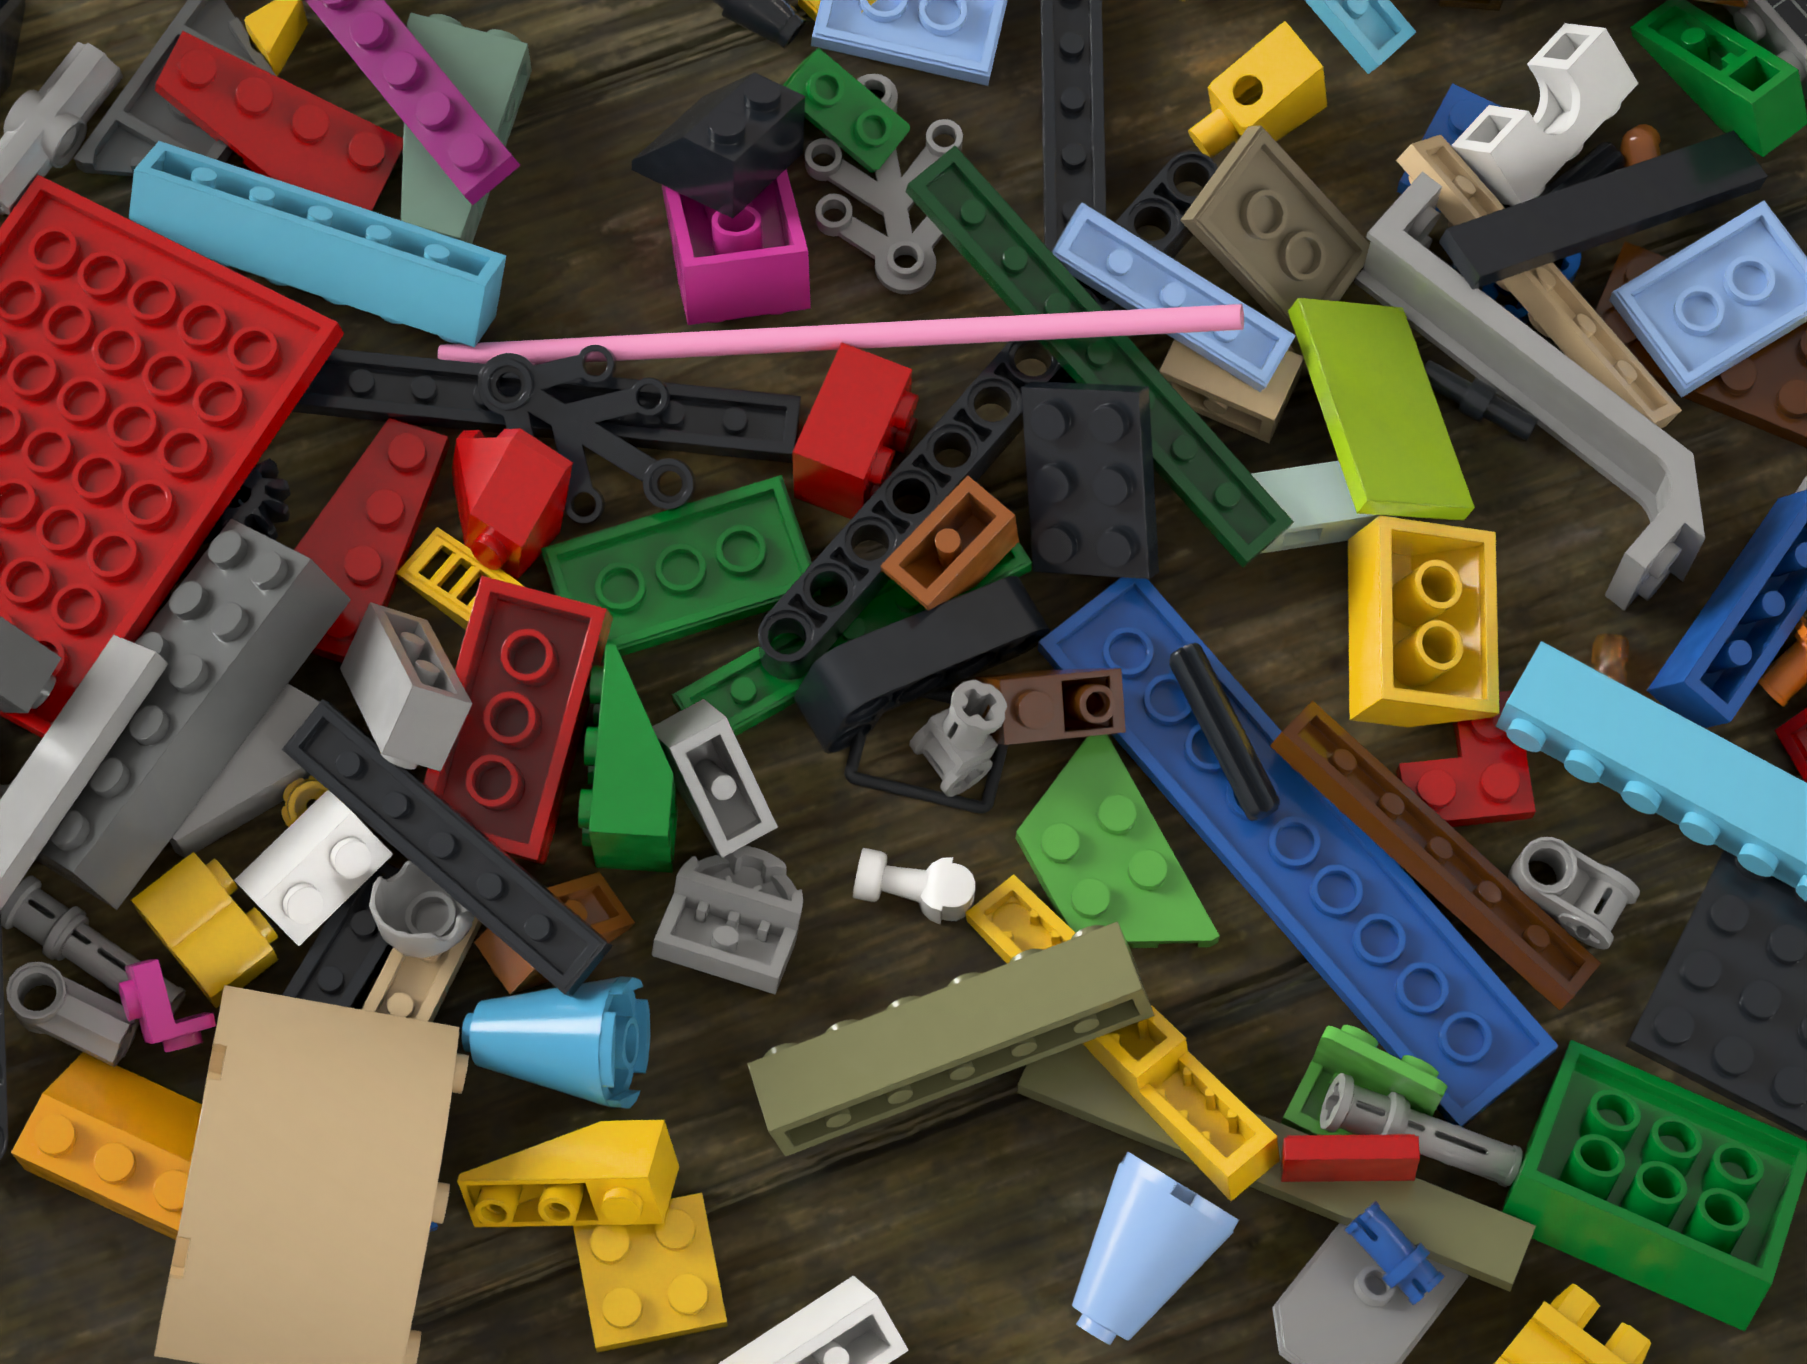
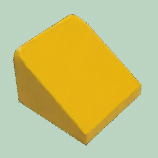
M274 0L244 19L252 44L258 53L264 56L276 76L283 69L308 25L302 0Z

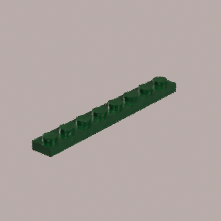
M955 145L908 183L905 192L1015 315L1104 311ZM1127 336L1039 340L1076 383L1149 386L1153 468L1242 568L1294 523Z

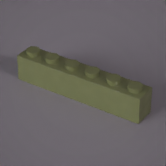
M1117 921L1107 926L1093 925L1076 932L1070 940L1044 950L1030 949L1014 956L1008 964L990 971L963 974L953 979L948 987L922 997L908 996L891 1003L887 1010L862 1020L850 1019L838 1022L828 1028L825 1034L802 1043L778 1045L770 1049L763 1058L747 1064L768 1132L786 1157L1155 1015L1131 949Z

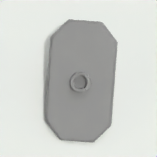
M1339 1223L1272 1307L1279 1355L1291 1364H1402L1468 1278V1275L1426 1258L1445 1277L1429 1293H1424L1425 1296L1419 1302L1412 1305L1408 1300L1409 1298L1397 1285L1390 1288L1382 1279L1386 1274L1384 1270L1351 1234L1348 1235L1344 1230L1347 1226Z

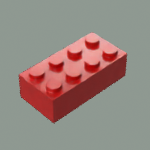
M481 576L455 672L472 705L442 770L437 771L427 768L424 783L507 855L545 865L590 704L593 665L601 664L613 617L606 608Z

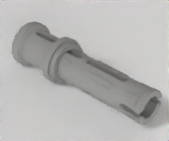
M34 876L25 878L15 888L1 909V926L5 929L16 927L42 945V953L49 959H56L58 961L64 958L68 959L103 983L107 988L120 995L118 983L128 980L124 966L140 961L89 927V918L86 917L85 911L75 906L69 909L41 890L42 883ZM163 977L174 1015L182 1004L186 991Z
M1340 1073L1335 1077L1322 1105L1320 1114L1321 1129L1335 1132L1340 1128L1357 1135L1415 1134V1136H1419V1152L1421 1155L1495 1181L1503 1187L1510 1186L1513 1183L1521 1165V1147L1508 1145L1467 1130L1462 1126L1454 1125L1410 1109V1103L1408 1100H1405L1404 1095L1391 1092L1385 1096L1355 1085L1353 1077L1344 1073Z

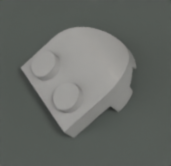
M743 846L723 858L719 855H714L698 861L693 856L682 866L676 876L674 894L655 936L652 956L776 995L797 939L803 907L802 889L797 890L792 881L787 877L786 865L783 861L755 847Z

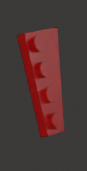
M182 31L156 81L155 91L214 140L224 142L244 159L243 163L255 173L370 211L374 210L403 151L402 137L185 31Z
M389 418L294 549L312 559L351 599L311 652L312 654L343 663L370 602L388 607L398 581L397 572L405 563L449 450L450 442L448 436Z

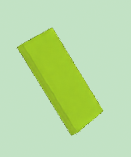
M1297 298L1288 310L1357 514L1464 521L1475 507L1403 307Z

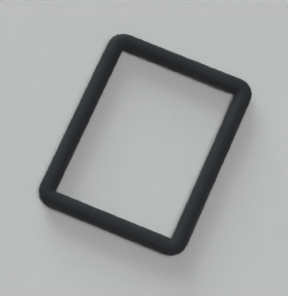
M939 689L922 697L951 704V696L954 691ZM862 731L853 736L844 773L850 783L974 813L984 814L992 809L1008 745L998 744L992 757L993 765L988 773L982 801L957 795L947 797L944 792L858 773L866 736L863 737Z

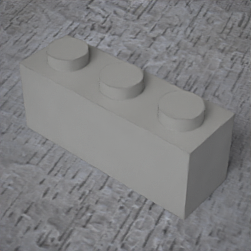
M370 602L340 670L381 755L390 763L401 768L416 769L417 765L441 771L471 708L472 702L428 620Z

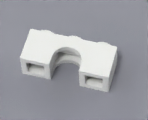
M1565 23L1527 64L1535 76L1540 89L1539 106L1534 117L1526 110L1489 105L1451 145L1501 204L1514 206L1539 197L1543 193L1546 183L1567 161L1580 153L1583 143L1603 121L1612 117L1620 109L1621 102L1638 85L1636 78L1606 28Z

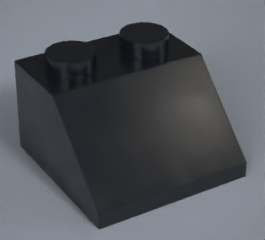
M755 72L700 98L632 160V170L730 218H734L803 154L805 96Z

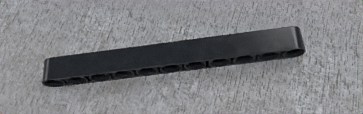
M1187 151L1179 153L1166 164L1115 223L1173 259L1194 236L1180 220L1197 198V196H1186L1180 193L1175 186L1187 181L1194 182L1204 188L1218 169L1217 164L1209 156L1201 152ZM1147 225L1156 226L1166 236L1157 241H1149L1140 237L1136 230ZM1075 278L1104 311L1127 310ZM1039 340L1009 341L767 613L759 626L758 642L762 666L770 675L778 679L793 680L809 672L812 665L828 651L891 579L881 570V565L967 475L977 482L1023 430L1021 387L1032 381L1060 383L1066 381L1070 375ZM1037 359L1043 362L1048 370L1042 375L1027 376L1020 372L1016 365L1022 360ZM986 404H997L1003 407L1008 415L1000 421L990 422L980 418L976 410ZM955 449L964 453L968 460L962 466L950 468L941 465L935 457L943 450ZM910 494L923 498L928 505L919 513L907 514L900 511L894 504L900 497ZM870 540L882 544L887 551L881 558L871 561L858 557L853 550L861 542ZM828 586L841 590L846 598L837 606L823 607L817 604L812 599V596L820 588ZM784 633H793L801 637L805 642L799 651L789 655L775 651L770 645L774 638Z

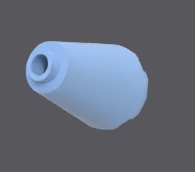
M1127 1152L1122 1162H1119L1072 1303L1075 1309L1083 1313L1076 1325L1108 1345H1111L1116 1335L1129 1341L1234 1233L1233 1230L1239 1220L1145 1161Z

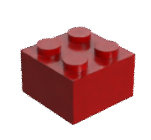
M841 342L792 452L794 498L849 519L855 516L893 473L889 470L895 451L905 454L913 439L918 419L913 417L917 407L919 395L912 393L911 368Z

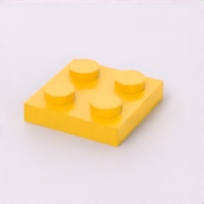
M702 1193L670 1199L663 1224L573 1226L597 1353L728 1326Z

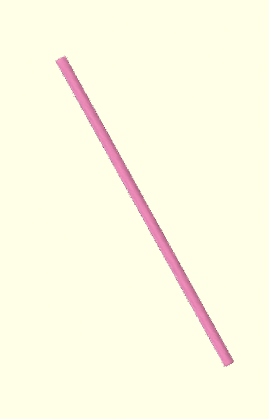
M1242 304L484 342L477 343L475 347L466 344L440 345L438 348V359L486 364L497 355L514 353L526 357L534 365H539L579 355L582 349L590 345L607 347L613 352L616 361L828 351L838 350L841 342L858 349L1231 331L1244 329V310ZM593 352L586 359V362L607 361L606 357L600 352Z

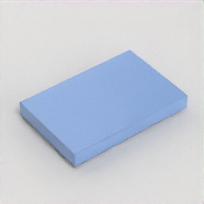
M821 0L812 34L811 46L988 86L1007 0H877L872 5L867 0Z
M1762 201L1614 290L1609 301L1682 398L1807 322V256L1767 203Z

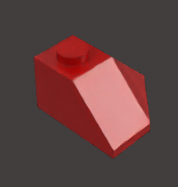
M521 428L504 429L497 437L485 438L481 430H464L456 438L451 473L464 545L471 549L474 557L483 566L491 570L501 569L516 580L542 553L541 548L547 547L561 531L573 462Z

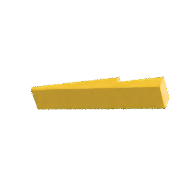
M1014 874L965 912L967 922L1007 964L1014 956L1030 949L1044 950L1070 940L1075 934L1061 918ZM1152 1005L1155 1016L1082 1043L1230 1201L1235 1199L1280 1161L1277 1135L1188 1051L1186 1037Z

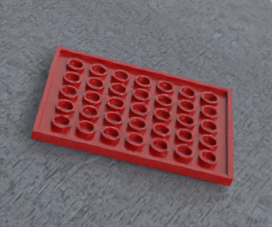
M40 175L36 176L0 227V616L60 656L61 660L52 673L56 677L55 685L47 699L36 709L31 708L28 713H4L0 711V716L43 738L112 636L115 635L133 643L139 638L337 346L344 332L338 322Z

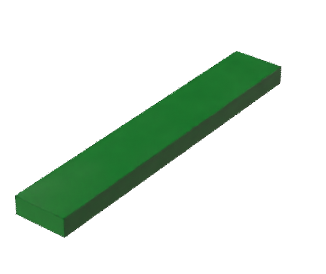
M1018 542L977 586L956 597L1006 577L1017 576L1019 578L1032 570V561ZM890 579L827 652L843 643L927 609L894 580ZM844 599L841 600V601H839V602H837V603H835L834 605H832V606H830V607H834V606L839 605L841 602L844 601ZM784 633L774 638L770 645L775 651L789 655L799 651L805 642L801 637L793 633ZM758 646L672 694V698L679 712L705 699L726 716L734 735L737 736L796 703L794 696L807 673L793 680L778 679L770 675L762 666Z

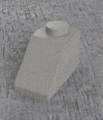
M702 699L652 726L673 772L675 787L721 858L778 828L726 716L705 699Z

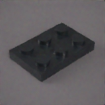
M1032 381L1021 387L1033 572L1150 579L1159 573L1149 386Z

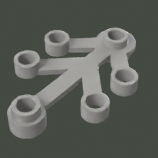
M867 74L857 79L868 90L881 91L884 94L881 101L897 113V89L890 79L879 74ZM948 119L933 122L926 132L925 148L902 177L896 149L881 168L875 172L876 180L843 160L840 147L830 139L820 138L814 140L806 148L805 167L808 174L819 181L828 180L884 217L887 236L853 217L850 201L840 194H828L818 201L815 209L818 229L825 235L841 237L875 259L877 278L884 287L895 293L912 294L924 289L935 275L936 256L933 248L944 234L927 216L912 233L908 211L915 202L905 191L909 182L954 145L960 151L962 150L963 133L960 126ZM947 134L953 137L955 142L949 147H940L933 140L938 135ZM827 153L834 158V161L828 166H819L813 162V158L818 154ZM835 208L841 210L845 216L840 221L831 222L826 220L823 214L827 210ZM900 255H910L917 262L910 268H901L896 265L894 260Z

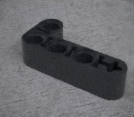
M1017 576L1006 577L944 602L930 610H924L833 648L812 665L797 690L794 700L825 753H836L850 747L853 736L858 732L862 731L863 737L867 736L876 726L884 712L1014 659L1036 647L1038 642L1048 635L1051 630L1021 580Z

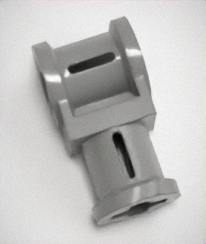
M977 680L961 683L955 688L951 696L950 707L930 717L927 724L910 740L909 746L916 755L924 754L943 780L940 788L947 797L956 796L971 788L989 772L993 765L990 758L998 744L990 733H994L1003 724L1007 703L1002 693L991 684H985ZM989 705L990 710L987 713L986 717L983 719L982 715L986 710L987 706Z

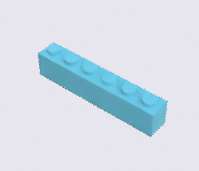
M161 141L156 143L134 169L129 220L223 266H231L264 277L276 285L291 286L321 296L333 304L348 305L378 315L390 323L405 324L438 335L441 339L450 343H463L475 347L496 317L506 255Z
M1542 641L1540 642L1506 702L1496 724L1497 728L1505 731L1507 737L1520 748L1531 752L1542 751L1564 763L1565 769L1574 777L1588 783L1599 782L1620 793L1622 799L1635 810L1646 814L1657 813L1679 825L1681 832L1689 839L1703 845L1714 844L1735 855L1739 863L1750 872L1764 877L1774 876L1796 888L1797 894L1807 902L1806 782Z

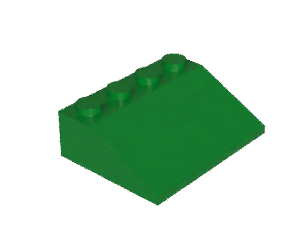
M1570 1040L1523 1153L1518 1174L1510 1186L1501 1212L1536 1225L1532 1239L1745 1331L1773 1283L1807 1172V1141Z

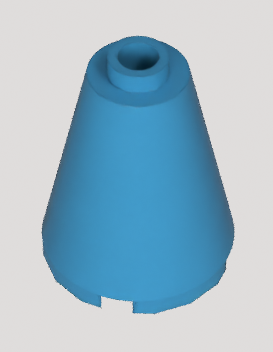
M624 976L583 983L572 997L565 995L558 988L482 1000L477 1004L474 1013H468L464 1019L462 1045L465 1052H471L474 1064L479 1067L610 1108L630 1109L637 1101L641 1091L629 1090L633 1073H646L649 1060L651 1036L649 1003L646 999L635 998L634 990L643 987L641 980Z

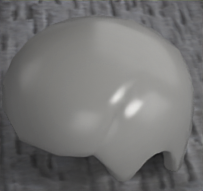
M411 861L405 862L402 869L392 877L384 879L379 876L373 883L369 907L383 940L405 956L428 958L439 955L459 943L472 927L475 916Z

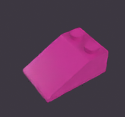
M787 169L734 218H730L662 185L678 284L688 325L708 322L719 323L730 319L768 314L778 315L790 311L811 309L808 248Z

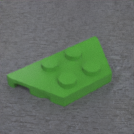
M1107 734L1087 736L1016 831V840L1058 917L1075 933L1089 926H1107L1118 921L1131 948H1158L1159 944L1197 943V947H1211L1217 944L1220 935Z

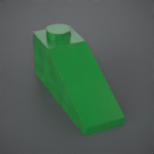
M1667 0L1630 27L1635 40L1724 133L1735 131L1744 145L1760 156L1764 157L1807 125V111L1799 70L1686 0Z

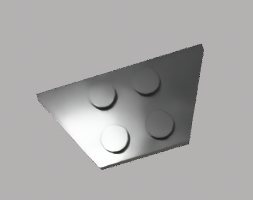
M187 0L74 157L79 170L92 174L133 176L134 169L158 141L226 163L233 150L221 140H214L155 91L156 81L182 31L275 75L264 56L258 53L252 44L250 35L239 18H235L224 0Z

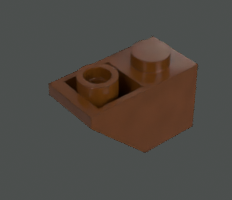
M1121 668L1035 670L975 676V680L991 684L997 688L1007 703L1003 724L994 733H990L997 744L1009 745L1126 732ZM989 705L987 706L986 710L982 715L983 719L986 717L987 713L990 710Z

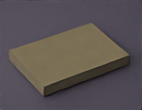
M1261 125L1248 126L1180 220L1273 320L1294 335L1296 334L1288 310L1297 298L1339 301L1363 268L1369 247V242ZM1295 336L1293 341L1299 344L1297 337Z

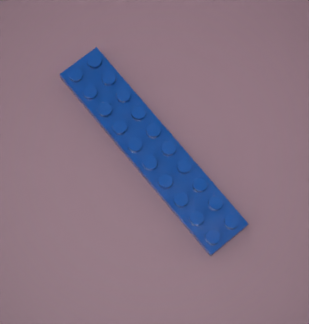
M1121 577L1038 642V651L1055 670L1122 669L1126 732L1111 735L1387 1053L1400 1060L1403 1055L1419 1058L1439 1072L1437 1078L1443 1081L1448 1088L1437 1110L1448 1123L1462 1127L1466 1126L1556 1051L1558 1044L1403 868L1270 747L1282 731L1148 579ZM1198 643L1202 646L1280 799L1278 809L1269 816L1255 821H1251L1246 817L1169 665L1170 655L1185 645Z

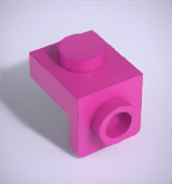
M148 959L124 966L128 980L118 983L122 1005L128 1021L139 1019L144 1042L151 1044L162 1042L164 1051L171 1052L204 1042L201 1030L217 1026L214 1014L210 1012H203L174 1020L159 960Z

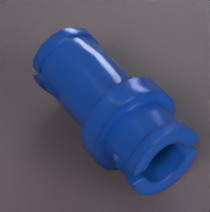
M1375 1201L1344 1230L1348 1235L1351 1234L1384 1270L1386 1274L1382 1279L1390 1288L1397 1285L1409 1298L1410 1303L1414 1305L1425 1296L1424 1293H1429L1445 1276L1441 1271L1438 1272L1426 1259L1430 1252L1420 1242L1415 1246L1384 1213L1379 1203Z

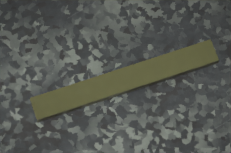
M1083 1044L1026 1065L1018 1083L1017 1093L1195 1164ZM1254 1113L1277 1135L1280 1159L1283 1140L1287 1135H1308ZM1279 1161L1249 1186L1346 1226L1359 1214H1363L1368 1206L1377 1201L1384 1213L1415 1246L1420 1242L1430 1252L1426 1258L1509 1292L1512 1289L1536 1225L1416 1177L1415 1181L1281 1182V1164Z

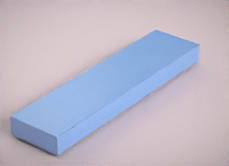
M1084 203L1077 207L1051 251L1072 276L1127 310L1242 304L1244 310L1243 330L1171 333L1167 335L1259 392L1266 388L1296 336Z

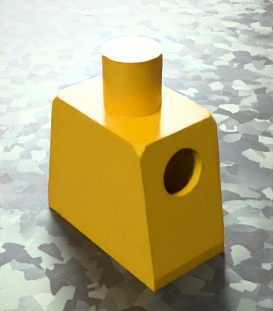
M1284 21L1211 82L1208 86L1212 113L1190 128L1188 133L1198 149L1211 159L1234 141L1237 143L1248 126L1261 125L1275 141H1278L1327 107L1322 64L1288 23Z

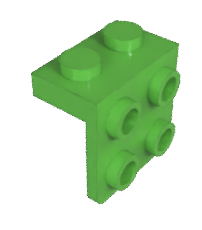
M1343 1025L1340 1030L1333 1026H1327L1319 1041L1313 1059L1282 1118L1281 1124L1308 1135H1357L1340 1128L1335 1132H1329L1321 1129L1320 1114L1325 1096L1331 1083L1340 1073L1352 1076L1355 1085L1387 1096L1391 1092H1396L1404 1095L1405 1100H1408L1410 1103V1109L1429 1116H1433L1448 1086L1437 1078L1439 1072L1427 1062L1410 1055H1403L1400 1060L1378 1049V1041L1372 1035L1357 1027Z

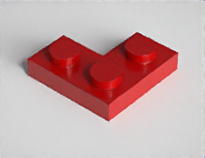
M1513 690L1499 692V714L1495 717L1453 722L1458 758L1400 763L1397 768V777L1451 827L1532 819L1536 812L1526 750L1514 744L1507 737L1505 731L1496 727Z

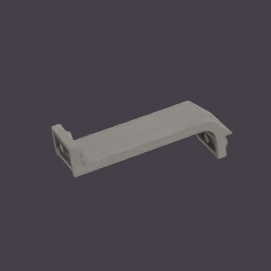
M1421 172L1367 232L1365 238L1370 243L1363 269L1354 279V284L1382 306L1403 307L1409 326L1474 377L1497 389V394L1505 401L1539 419L1537 425L1642 506L1649 518L1650 524L1625 552L1605 594L1608 599L1625 611L1638 595L1648 601L1664 583L1670 572L1683 581L1705 540L1693 453L1478 288L1472 290L1465 278L1428 251L1432 240L1427 234L1434 227L1440 216L1434 209L1441 186Z

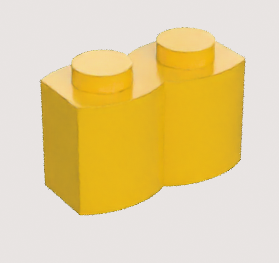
M192 852L131 899L137 912L159 940L175 957L213 1006L217 1008L221 1004L224 985L243 988L278 961L275 951L270 945L278 938V935L255 907L245 914L230 895L239 888L215 858L205 865Z

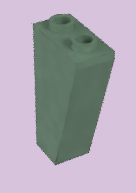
M410 13L407 28L506 147L532 72L528 43L521 42L515 35L503 30L492 29L488 32L464 27L460 22L446 15L432 14L426 17ZM404 123L401 221L472 244L490 192L472 205Z

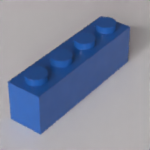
M1807 490L1777 499L1647 689V692L1663 706L1703 728L1726 724L1732 721L1807 610Z

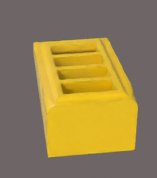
M438 527L397 572L400 580L465 630L467 629L475 597L468 605L461 602L460 599L478 578L481 579V576L523 586L503 570H491L483 566L474 557L470 548ZM440 550H443L450 557L430 579L421 575L420 572ZM461 564L467 569L466 573L449 592L440 588Z

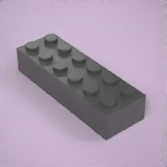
M231 518L184 581L172 593L170 599L141 637L136 640V644L156 651L168 665L45 844L36 860L117 910L351 599L312 559Z

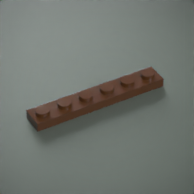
M1313 700L1272 742L1270 747L1286 760L1293 769L1320 791L1340 812L1355 823L1559 1011L1577 994L1601 964L1599 960Z

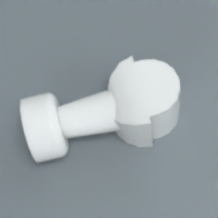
M863 848L857 868L853 898L876 902L880 897L881 891L919 902L922 913L930 921L941 924V920L957 921L966 916L965 912L973 907L975 880L973 874L966 867L953 863V857L941 858L933 862L927 870L887 866V855L884 852Z

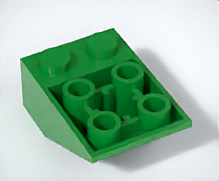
M606 644L604 666L593 665L591 671L590 704H594L593 722L598 724V727H587L585 735L584 765L588 766V785H593V790L581 789L578 826L582 828V846L592 847L596 868L673 873L678 818L673 772L616 645Z

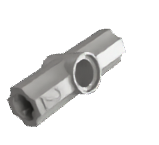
M77 42L39 91L29 90L25 92L10 109L3 128L4 135L0 139V214L9 215L37 175L44 177L52 166L62 168L71 161L85 139L87 122L123 78L120 68L104 52L93 45Z

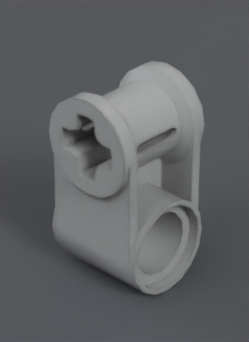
M1540 837L1531 841L1515 860L1508 875V879L1571 936L1597 949L1605 950L1610 947L1614 939L1611 930L1626 904L1635 903L1640 895L1639 888L1628 877L1611 867L1597 863L1570 847L1564 841L1554 837ZM1532 861L1547 863L1553 868L1557 883L1554 885L1538 883L1532 878L1528 863ZM1602 898L1604 902L1598 913L1595 914L1594 910Z

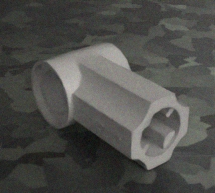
M31 962L17 968L9 978L6 987L7 1000L23 1027L31 1032L47 1034L110 1066L116 1067L118 1062L125 1057L135 1039L136 1031L140 1024L139 1019L128 1021L123 1005L63 977L60 971L51 964ZM47 985L56 989L55 1000L46 1009L32 1011L24 1007L23 1002L26 994L36 986Z

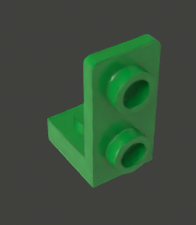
M819 47L795 69L783 84V86L805 96V118L871 173L881 168L910 130V125Z

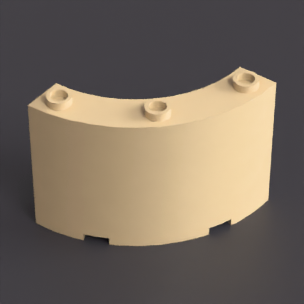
M224 985L154 1356L199 1364H416L421 1331L411 1330V1324L431 1222L443 1224L450 1184L438 1182L451 1095L452 1093L462 1094L469 1055L457 1053L460 1027Z

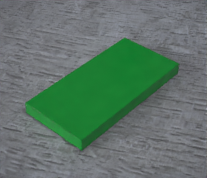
M782 475L541 548L555 595L606 608L612 615L613 621L606 644L616 645L620 656L770 611L812 564ZM821 588L812 597L821 595ZM604 650V653H603V657H602V661H601V662H604V659H605V650Z

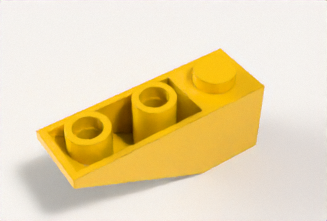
M665 1120L600 1121L459 1174L457 1182L474 1227L663 1224L679 1170V1163Z

